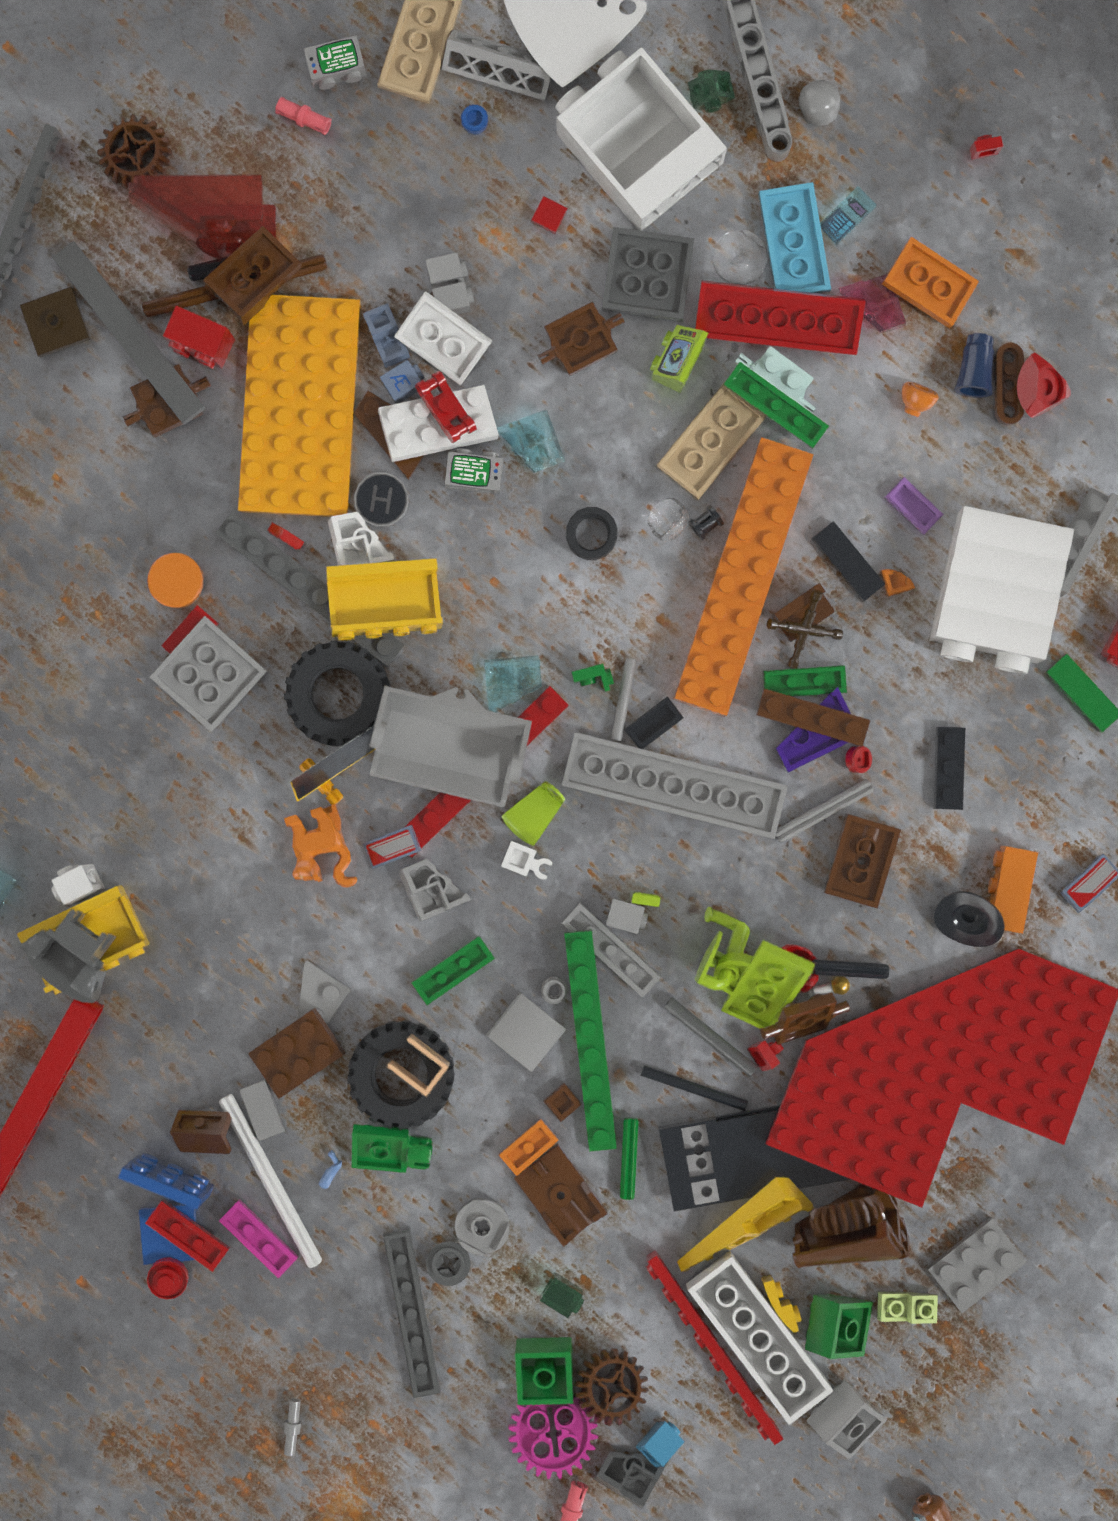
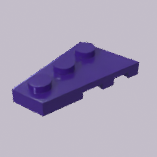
M838 687L819 704L851 714ZM796 727L775 749L787 773L847 744V742Z

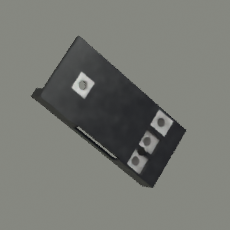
M781 1104L658 1126L674 1212L752 1198L776 1177L789 1178L799 1189L851 1179L766 1145L778 1110L716 1121L779 1109ZM693 1131L701 1133L698 1139L691 1137ZM697 1144L703 1146V1150L699 1153L694 1152V1146ZM699 1158L706 1160L703 1166L696 1165V1161ZM709 1186L711 1189L708 1193H702V1188Z

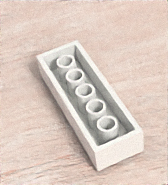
M730 1250L686 1283L689 1293L789 1425L833 1392L829 1381L790 1329L780 1319L774 1308Z

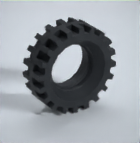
M330 641V643L325 644L319 643L314 645L313 649L304 651L301 654L302 657L290 667L292 670L289 677H286L285 680L286 693H284V700H286L288 707L286 710L297 729L301 730L308 738L329 746H344L375 725L384 687H391L384 667L377 658L363 647H359L351 642ZM342 668L351 671L358 677L363 688V699L360 707L354 714L345 719L334 720L325 717L317 710L313 702L312 690L315 681L322 673L330 669Z

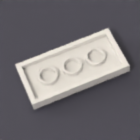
M485 385L453 391L477 427L476 431L470 434L466 432L461 435L460 440L455 443H451L422 398L379 407L378 413L391 461H400L498 439L499 434ZM458 419L452 421L451 424L456 426L460 424V422Z

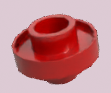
M171 1257L161 1258L154 1262L149 1269L147 1276L148 1288L158 1298L174 1299L180 1296L187 1287L189 1280L188 1270L178 1259Z

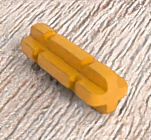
M308 758L300 764L299 768L302 772H305L314 766L315 763L312 759ZM328 781L319 787L318 790L322 795L325 794L327 796L326 799L331 805H336L342 800L343 795L337 788L334 789V784L331 781Z

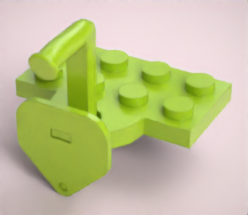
M707 907L704 916L706 923L711 921L733 932L725 954L717 951L723 932H717L699 965L695 977L696 983L708 989L723 990L729 994L723 1003L721 1011L759 1029L778 1022L782 1008L792 1003L811 975L814 963L764 940L753 956L743 953L750 934L749 927L736 918L714 910L712 907ZM709 967L715 968L713 976L706 974Z

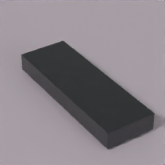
M834 521L812 538V541L862 602L866 601L885 585Z

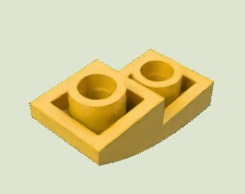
M772 1275L761 1277L764 1289L775 1312L793 1333L798 1332L797 1323L802 1322L798 1306H792L789 1298L779 1301L780 1298H784L779 1281L774 1282Z

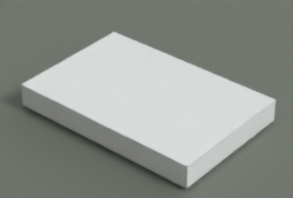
M426 291L394 336L460 386L492 342L490 338Z

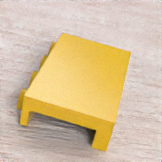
M437 558L326 567L332 638L338 637L340 641L355 639V636L366 635V638L373 639L382 637L384 633H393L394 636H406L410 634V631H421V634H433L437 632V629H442L443 619L440 611L437 581Z
M122 885L115 886L17 933L22 944L42 930L52 929L56 931L71 909L76 912L82 911L86 914L80 921L84 926L98 936L102 932L106 934L111 933L116 936L100 959L104 962L103 968L106 971L120 965L118 959L128 955L129 959H133L145 953L143 947L150 945ZM42 977L44 984L46 986L45 988H43L45 993L53 991L55 995L61 993V991L56 989Z

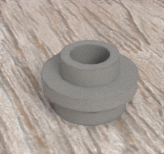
M559 977L547 978L541 985V996L550 1004L563 1002L568 994L566 982ZM552 985L559 987L560 991L557 995L549 993V988Z

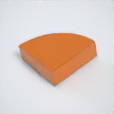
M893 569L880 571L888 597L915 589L911 579L903 573Z

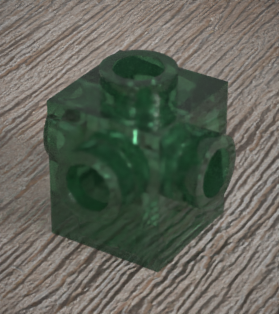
M704 70L697 74V78L688 82L690 99L694 109L713 113L719 111L722 108L721 105L735 99L728 71Z

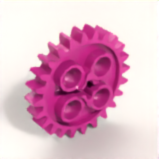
M574 1395L573 1404L525 1406L516 1404L520 1414L511 1413V1418L516 1421V1424L508 1425V1429L515 1432V1434L509 1436L508 1439L509 1442H517L511 1448L512 1453L521 1452L517 1461L521 1463L527 1460L525 1467L527 1471L534 1466L536 1467L535 1474L537 1477L544 1470L546 1471L547 1479H550L552 1472H556L558 1478L561 1479L562 1470L566 1469L571 1476V1467L573 1465L582 1469L579 1461L581 1458L587 1461L590 1460L586 1451L595 1450V1446L590 1443V1440L598 1439V1435L591 1432V1430L598 1427L596 1422L589 1421L591 1418L585 1415L586 1408H579L578 1402L580 1398H576ZM548 1407H551L553 1410L556 1430H560L556 1432L559 1451L557 1457L553 1454L551 1436L546 1433L550 1431ZM562 1409H569L572 1412L571 1419L567 1422H561L557 1419V1414ZM536 1413H540L545 1417L544 1423L538 1427L530 1424L531 1416ZM567 1437H572L576 1440V1445L571 1450H565L561 1447L562 1441ZM538 1442H546L549 1445L548 1451L543 1455L534 1452V1447Z

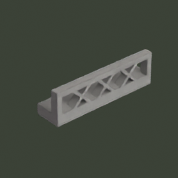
M453 29L447 39L441 70L537 99L546 100L551 77L540 67L530 52ZM452 51L462 54L467 63L462 66L451 64ZM480 60L486 61L493 71L488 74L481 73L475 63ZM506 68L513 69L519 79L513 82L507 81L501 71ZM532 76L545 79L542 91L532 88L527 79Z
M1092 487L1088 490L1068 527L1074 529L1060 597L1067 594L1113 511L1118 501V495L1112 493L1107 496Z

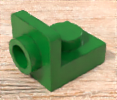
M604 664L571 672L573 682H580L581 687L597 683V677L601 678L604 692L610 691L609 685L614 684L610 668L605 669Z

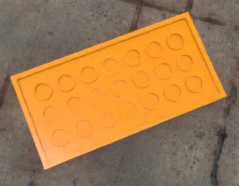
M271 295L265 306L249 320L238 501L239 512L331 517L348 513L360 300Z

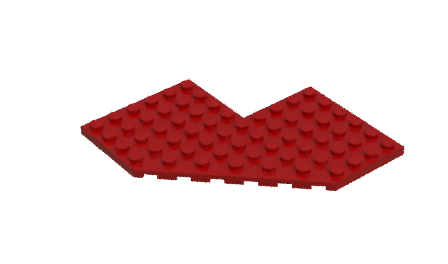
M1015 949L894 1003L867 1013L864 1016L807 1039L802 1047L766 1145L922 1208L961 1104L1061 1145L1065 1144L1116 1005L1118 989L1024 950Z

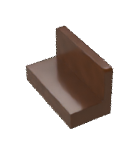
M819 582L774 613L772 618L784 623L787 621L802 623L806 608H809L812 590H819L823 593L826 591ZM824 594L817 603L815 609L817 613L813 625H817L834 613L833 607ZM781 629L789 642L796 639L797 633L785 632L784 629Z
M178 1110L170 1134L180 1152L230 1154L232 1148L226 1138V1134L232 1117L229 1112Z

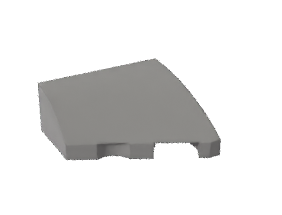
M428 859L405 867L398 872L419 922L471 900L467 893L464 894L451 883V879L436 870V866Z

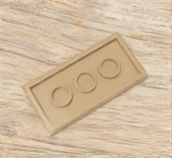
M404 0L377 83L378 88L424 103H430L443 63L447 39L454 29L462 0Z
M723 383L658 462L656 467L695 499L699 500L767 416L726 388Z

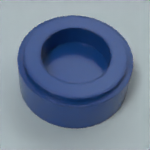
M479 105L467 106L461 114L462 127L470 134L482 133L488 126L486 110Z

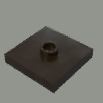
M72 287L20 305L39 358L91 340Z

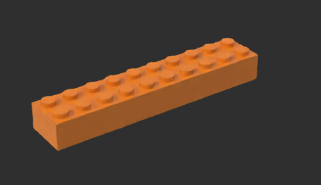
M763 437L758 442L673 698L674 701L722 717L727 716L814 454Z

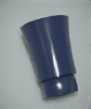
M974 333L967 336L960 372L954 388L957 394L973 398H985L993 394L992 363L994 350L992 348L994 338L984 333Z

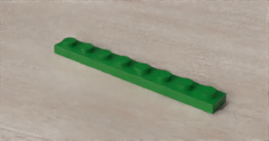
M593 931L565 932L589 1152L617 1149Z

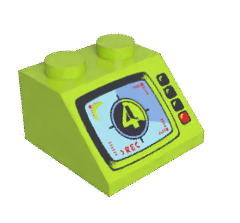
M676 325L673 332L668 330L661 344L665 349L661 356L656 354L649 370L654 371L651 379L681 394L704 347L708 333Z

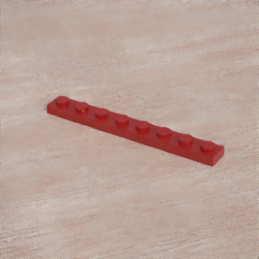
M551 686L517 717L532 721L527 746L569 706ZM440 792L405 827L413 826L422 849L471 800ZM417 853L411 854L409 856L413 858Z
M654 1250L646 1256L649 1263L646 1269L654 1280L659 1278L665 1286L661 1289L670 1303L675 1301L681 1309L677 1312L686 1326L692 1325L696 1331L693 1337L702 1349L707 1347L712 1356L709 1357V1360L717 1372L723 1370L728 1377L724 1380L733 1395L737 1392L743 1399V1402L740 1404L750 1418L754 1415L759 1424L756 1428L766 1441L770 1438L774 1445L778 1444L783 1440L780 1429L659 1254Z

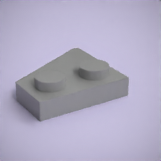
M306 960L304 963L297 1019L313 1008H316L328 1025L351 988L311 961Z

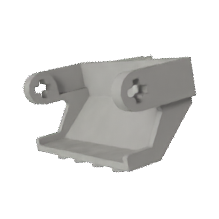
M385 686L370 747L376 749L370 776L505 807L510 781L518 783L521 775L532 721L487 711L468 690L464 692V699H458L455 696L458 693L457 687L430 697Z

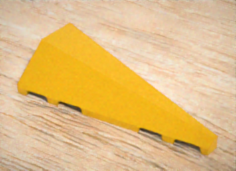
M776 1177L677 1261L680 1271H689L691 1267L703 1260L709 1261L713 1259V1255L724 1248L731 1250L766 1233L767 1230L777 1224L792 1220L791 1216L800 1211H811L814 1209L812 1202L789 1178Z

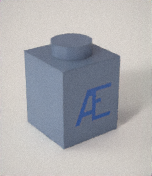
M408 360L380 377L382 384L395 404L401 403L417 393L415 384L425 378L417 364L411 366Z

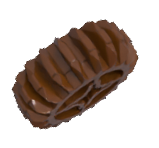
M131 114L130 121L128 122L124 116H121V124L117 125L114 121H111L112 131L103 129L107 139L102 138L98 141L100 146L103 147L97 150L99 157H102L99 160V164L102 168H105L104 173L107 177L112 176L114 184L121 182L122 187L125 189L132 184L133 189L137 191L140 183L145 188H149L148 181L152 179L154 183H158L159 180L156 175L158 173L163 176L166 175V171L162 166H170L171 164L167 158L172 155V150L167 147L170 145V140L168 137H164V129L157 128L158 124L154 120L148 123L146 116H142L138 121L137 117ZM133 134H143L153 140L147 141L145 139L139 141L134 138ZM124 138L123 146L116 149L118 143ZM132 143H133V145L135 146V148L138 149V150H136V153H137L136 157H137L138 162L136 161V159L134 158V156H132V155H133ZM155 152L152 161L145 167L146 159ZM121 163L123 165L132 164L137 171H126L116 165Z
M876 1194L863 1195L812 1209L809 1213L811 1218L810 1224L816 1236H832L859 1230L882 1222L885 1219V1209L880 1196Z
M612 1348L610 1354L606 1349H601L600 1357L596 1353H592L590 1356L593 1363L584 1360L582 1364L586 1371H577V1375L583 1377L582 1382H574V1386L581 1387V1391L576 1392L575 1397L584 1398L579 1403V1408L585 1409L588 1407L585 1415L589 1418L595 1415L594 1422L598 1424L604 1419L605 1425L611 1426L614 1419L616 1425H622L623 1417L627 1421H631L632 1415L630 1411L639 1414L641 1410L637 1403H646V1400L640 1397L641 1392L648 1393L649 1391L648 1388L641 1385V1383L648 1381L647 1376H639L643 1372L644 1367L642 1365L635 1366L637 1363L636 1357L632 1356L628 1359L627 1351H622L619 1354L616 1348ZM615 1363L613 1370L610 1369L605 1377L596 1375L602 1367ZM623 1370H625L629 1376L630 1390L627 1389L623 1384V1378L625 1375L623 1373ZM601 1382L613 1383L621 1392L610 1391ZM592 1384L596 1385L600 1391L599 1405L593 1397ZM624 1397L627 1399L620 1407L608 1410L609 1405H613L616 1398Z

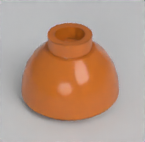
M914 382L903 383L901 395L906 406L904 411L910 415L919 417L921 412L932 408L939 399L937 392L926 386Z

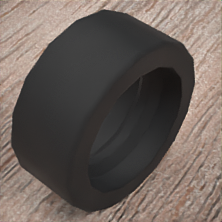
M586 507L578 510L570 518L566 527V540L570 550L576 556L585 560H598L606 557L613 550L617 541L618 528L614 518L607 511L598 507ZM587 518L601 520L608 530V538L605 544L595 550H588L582 547L576 539L578 524Z

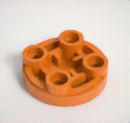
M168 553L159 557L152 564L147 582L150 593L159 603L170 608H182L190 606L199 597L204 579L202 569L192 558L182 553Z

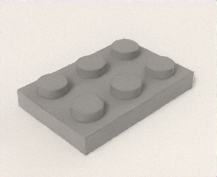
M989 1217L926 1268L961 1313H963L1027 1262L994 1219Z

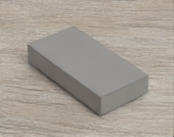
M266 1080L239 1090L258 1141L285 1132L283 1122Z

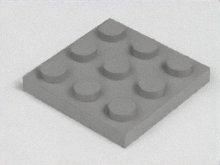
M204 616L149 678L210 732H213L267 670L211 620Z

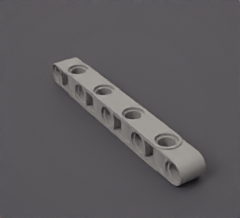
M722 0L755 122L762 138L766 155L772 161H783L790 152L792 136L755 0ZM753 38L756 44L753 46L746 45L743 39ZM761 89L768 90L771 96L763 98L759 96L758 91ZM775 141H780L785 145L786 148L783 150H776L772 146V143Z

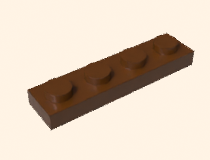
M768 689L763 690L756 716L863 747L870 724L869 719Z

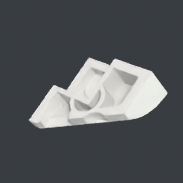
M358 512L330 517L328 525L338 566L392 562L394 560L393 554L391 552L388 553L379 542V537L374 531L369 530L365 520Z

